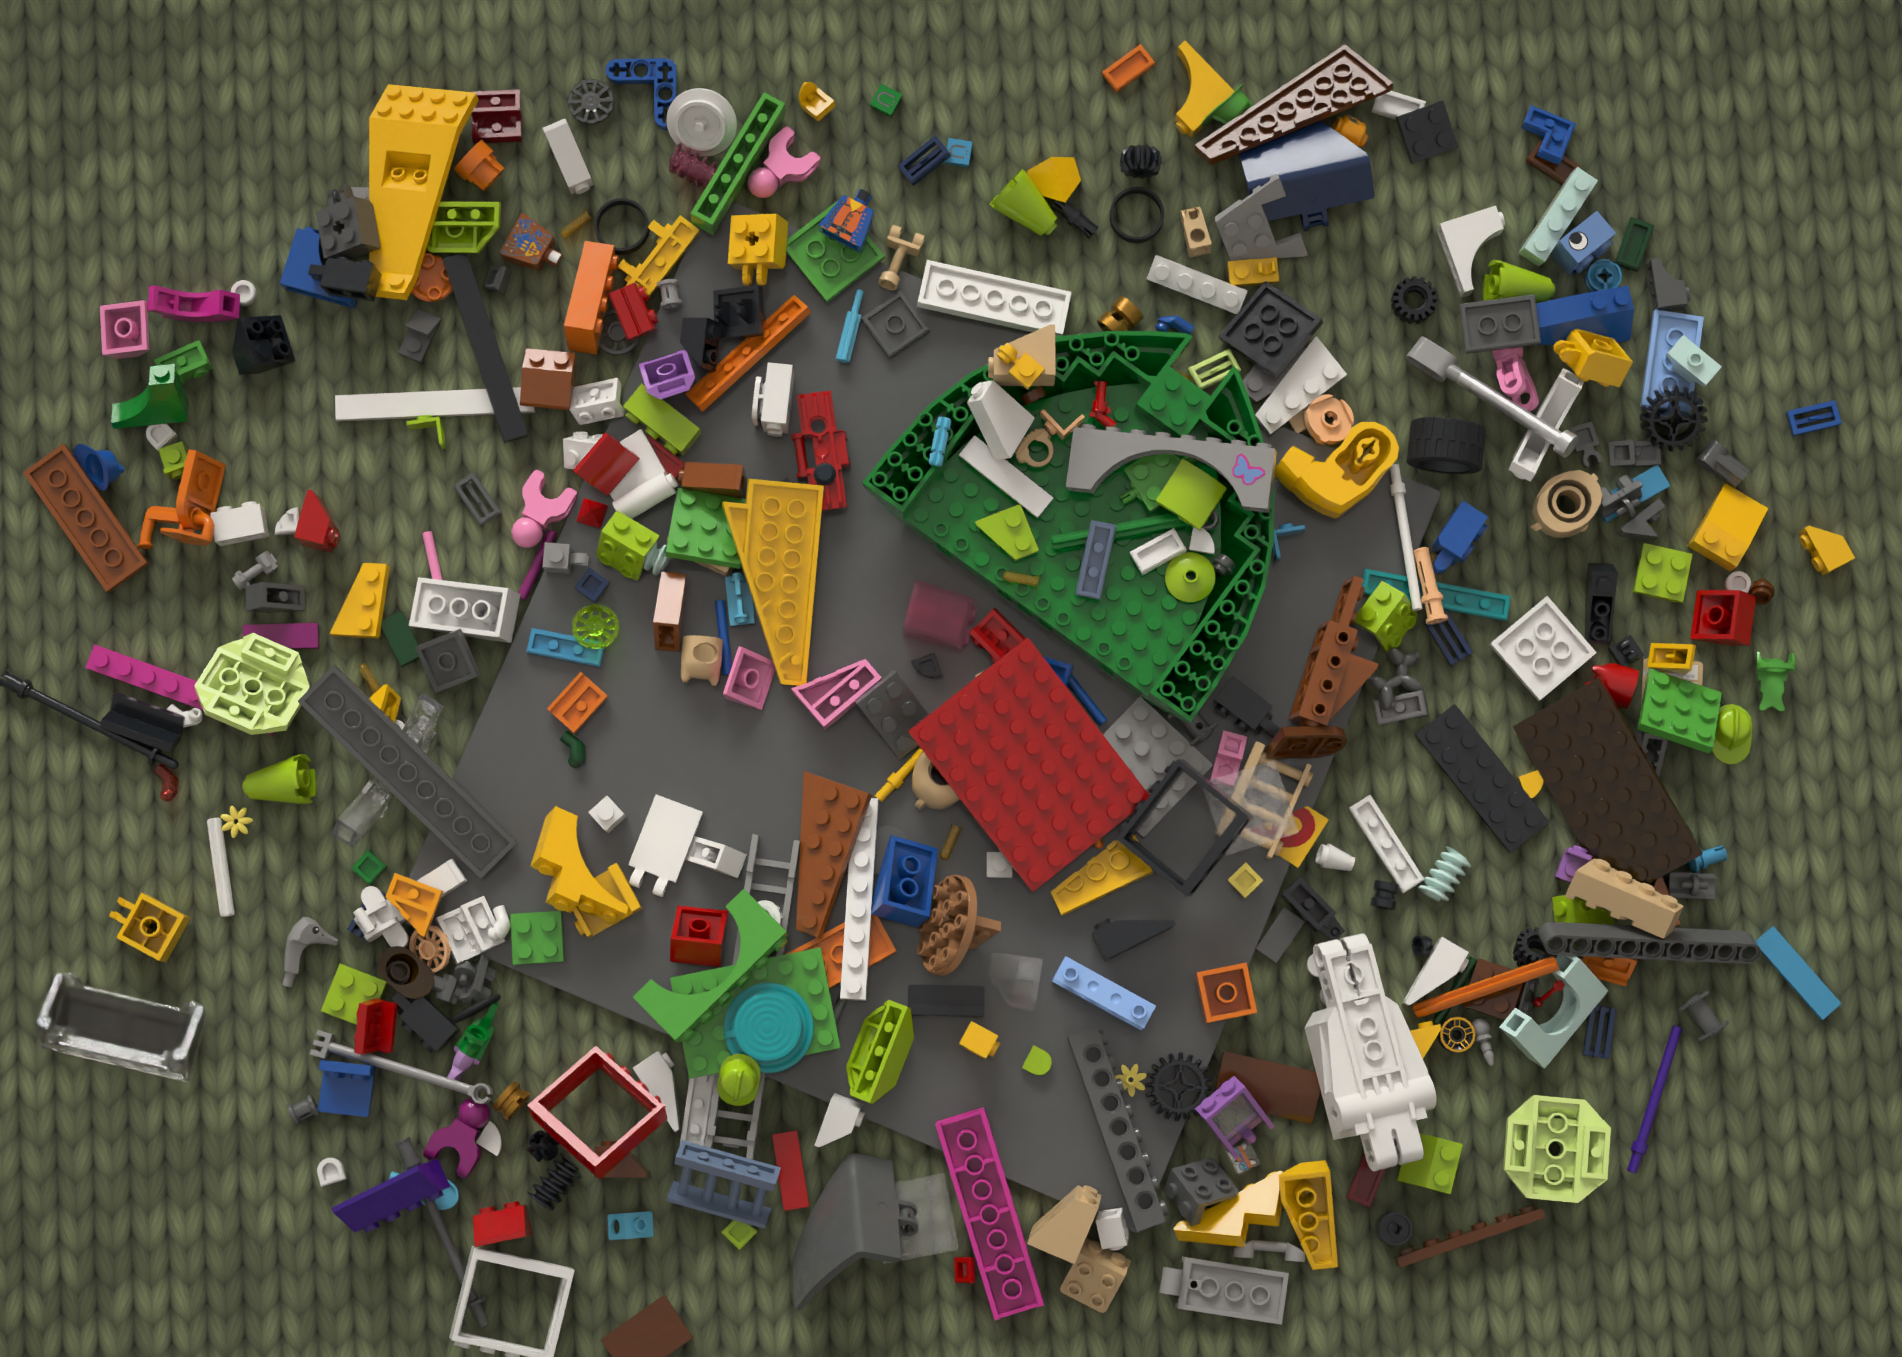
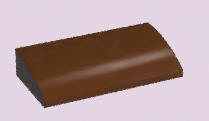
M1222 1052L1214 1092L1224 1082L1235 1076L1247 1088L1265 1114L1312 1124L1320 1094L1316 1072L1231 1052ZM1241 1095L1229 1104L1230 1106L1251 1110Z

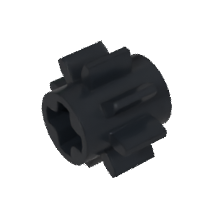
M537 1131L529 1139L530 1147L527 1151L538 1162L542 1159L550 1161L558 1154L559 1148L557 1145L559 1143L547 1132Z

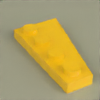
M1114 840L1105 850L1089 860L1084 867L1074 872L1053 889L1051 895L1061 916H1064L1153 874V870L1122 843Z

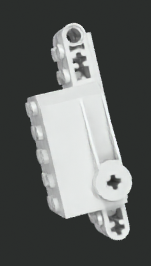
M1363 933L1344 937L1340 940L1335 939L1315 944L1313 956L1327 1008L1312 1013L1305 1026V1032L1333 1140L1360 1135L1368 1166L1374 1172L1394 1167L1397 1164L1402 1165L1421 1160L1424 1152L1416 1120L1428 1118L1426 1111L1435 1108L1436 1091L1398 1004L1385 996L1372 944H1369L1368 938Z

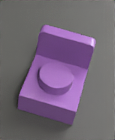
M1573 845V848H1566L1555 878L1571 883L1576 870L1591 861L1593 856L1587 854L1588 850Z

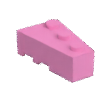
M864 659L791 689L793 694L822 728L827 730L856 705L855 700L877 684L882 677Z

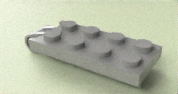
M1183 1256L1181 1261L1183 1262L1182 1270L1163 1267L1159 1293L1178 1296V1303H1175V1308L1282 1325L1289 1273ZM1192 1281H1196L1197 1286L1195 1288H1191L1190 1283Z

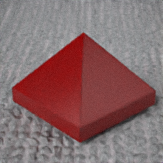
M584 498L576 522L601 529L608 505Z
M954 1257L955 1283H975L977 1266L974 1257Z

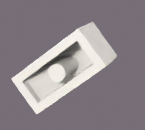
M694 836L685 860L738 878L747 854L726 845Z
M834 1093L814 1146L821 1147L852 1133L855 1126L860 1127L865 1114L861 1112L863 1103Z

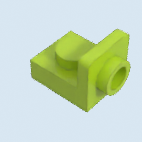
M182 441L158 449L164 465L163 472L169 479L177 480L182 478L184 463L187 458V450Z

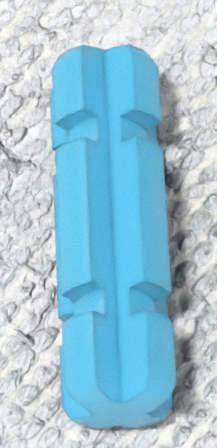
M938 417L937 430H935L931 448L933 452L930 453L929 464L932 466L941 467L944 456L942 454L945 453L949 433L947 430H950L951 419L947 417Z

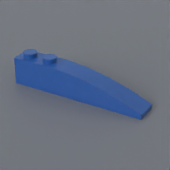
M1628 286L1536 303L1541 344L1537 346L1542 344L1554 345L1557 341H1565L1570 331L1576 328L1614 338L1617 343L1626 342L1631 339L1634 306Z

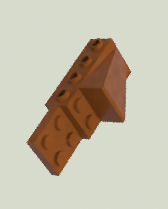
M1353 576L1343 582L1331 620L1318 626L1288 720L1298 723V727L1327 726L1334 715L1378 668V663L1350 654L1351 651H1355L1359 638L1356 637L1358 630L1349 627V624L1352 625L1355 621L1357 611L1354 608L1356 602L1361 600L1365 587L1362 586L1364 579Z

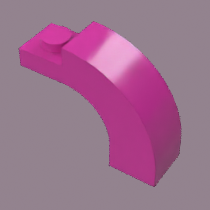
M156 285L149 286L147 311L162 314L164 318L191 322H222L239 319L240 294L221 289L204 293H191Z

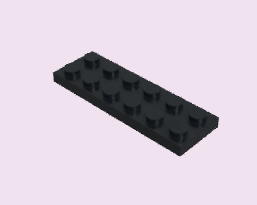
M1455 704L1414 735L1508 853L1514 851L1550 822Z

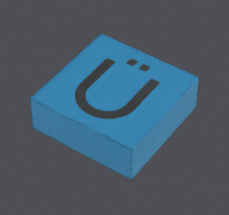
M948 138L947 150L952 156L945 160V164L969 168L973 142Z

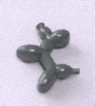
M1391 648L1387 652V657L1393 665L1397 666L1396 676L1387 681L1378 676H1370L1368 678L1371 685L1375 689L1380 690L1378 701L1382 710L1386 711L1391 707L1393 702L1392 689L1399 685L1409 692L1423 690L1421 683L1416 678L1408 675V667L1420 659L1417 652L1404 655L1399 649Z

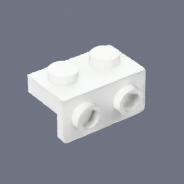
M580 431L574 432L571 437L564 438V468L574 469L603 434L588 436V432Z

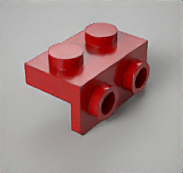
M996 608L992 609L969 632L973 636L972 640L981 648H985L991 654L990 658L993 662L999 660L1025 639Z
M377 998L359 1003L356 1013L357 1028L354 1036V1053L364 1055L374 1051L393 1052L397 1003Z

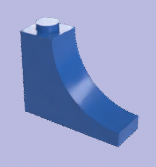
M305 227V230L297 228L281 277V286L284 290L355 309L358 299L328 295L320 286V281L314 280L308 274L311 264L324 265L320 234L318 230L311 227Z

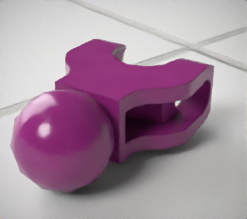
M472 1097L465 1099L460 1104L458 1110L459 1117L453 1121L451 1126L439 1129L432 1134L423 1152L425 1158L432 1160L438 1157L444 1147L455 1148L460 1155V1162L456 1172L463 1179L470 1176L481 1158V1146L476 1141L481 1131L480 1128L485 1126L490 1118L488 1103H476Z

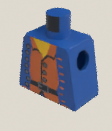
M859 189L854 200L843 195L819 224L820 233L861 254L874 220V211L867 207L873 196L862 189Z

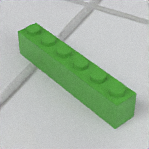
M765 92L762 94L691 212V223L714 235L785 117L784 102Z

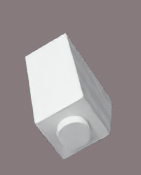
M566 119L544 127V133L570 193L581 194L588 191L590 186L594 184Z
M995 381L979 382L971 391L972 395L967 402L993 457L996 460L1011 458L1035 418Z

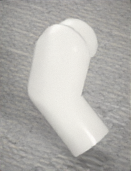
M171 704L166 709L185 717L183 727L198 725L203 719L202 711L198 708L182 712L175 705Z
M504 905L493 909L496 923L493 928L488 929V936L492 941L505 938L511 928Z

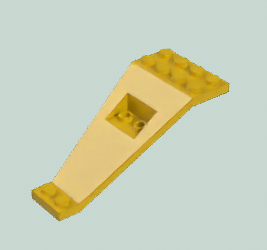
M388 84L369 117V200L374 207L381 248L369 252V261L375 264V267L382 274L376 297L407 300L416 284L460 134L478 102L476 93Z

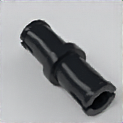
M1056 200L1051 207L1068 220L1067 224L1070 226L1074 225L1088 239L1099 228L1098 225H1095L1082 214L1083 210L1080 208L1076 209L1068 201L1064 203Z

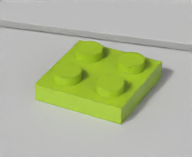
M1643 543L1632 593L1682 603L1693 554Z
M339 964L321 1011L357 1025L356 1013L359 1003L376 998L382 999L387 983L377 977Z

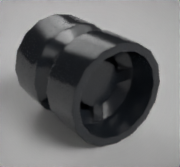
M1386 1212L1377 1219L1375 1224V1232L1378 1238L1383 1243L1393 1246L1406 1243L1411 1238L1413 1232L1410 1219L1405 1214L1399 1212Z

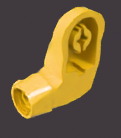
M1360 422L1351 428L1341 446L1334 450L1325 462L1315 461V457L1292 446L1275 468L1274 478L1288 491H1292L1304 504L1323 515L1334 519L1339 518L1354 505L1362 501L1374 489L1385 472L1397 460L1399 446L1395 435L1387 427L1376 422Z

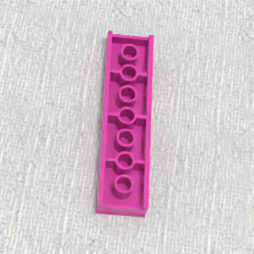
M985 1107L936 1121V1129L994 1320L1044 1306V1300Z

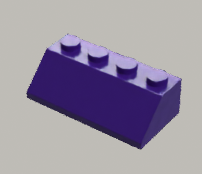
M435 1159L415 1166L331 1209L352 1231L357 1232L364 1229L365 1233H368L380 1227L378 1222L384 1219L388 1223L401 1217L399 1212L406 1208L408 1212H411L421 1207V1201L427 1198L431 1202L444 1196L442 1191L449 1188L450 1184L439 1160Z

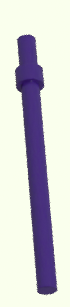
M1672 1026L1637 1140L1633 1141L1631 1147L1633 1152L1627 1171L1637 1174L1642 1156L1646 1155L1648 1145L1646 1143L1682 1032V1028Z

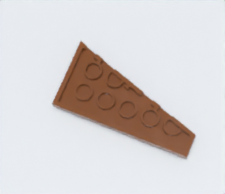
M803 771L796 930L822 939L872 794Z

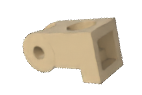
M1195 207L1181 210L1180 217L1189 258L1210 254L1212 243L1201 208Z

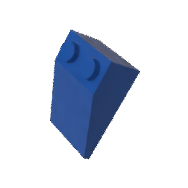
M891 835L874 890L871 915L917 928L930 917L938 848Z

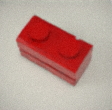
M635 282L608 294L627 340L633 341L658 330L656 323H659V319L655 310H650L646 301L650 298L644 286L640 287Z

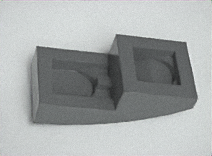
M1651 440L1609 442L1610 467L1662 466L1661 450L1659 449L1660 441L1654 446L1651 445Z

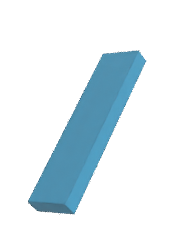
M1774 926L1756 940L1764 957L1820 1020H1824L1842 1004Z

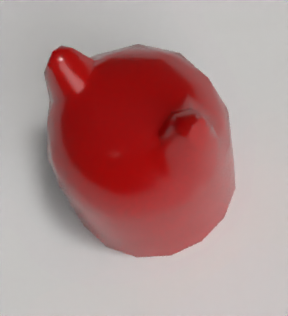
M1606 663L1602 666L1594 665L1592 667V672L1595 674L1593 680L1601 677L1616 705L1628 709L1638 681L1639 670L1616 663Z

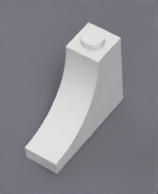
M1496 206L1440 223L1437 228V233L1460 298L1471 295L1474 290L1471 279V267L1475 253L1488 240L1499 236L1504 229V216L1502 212H1498Z

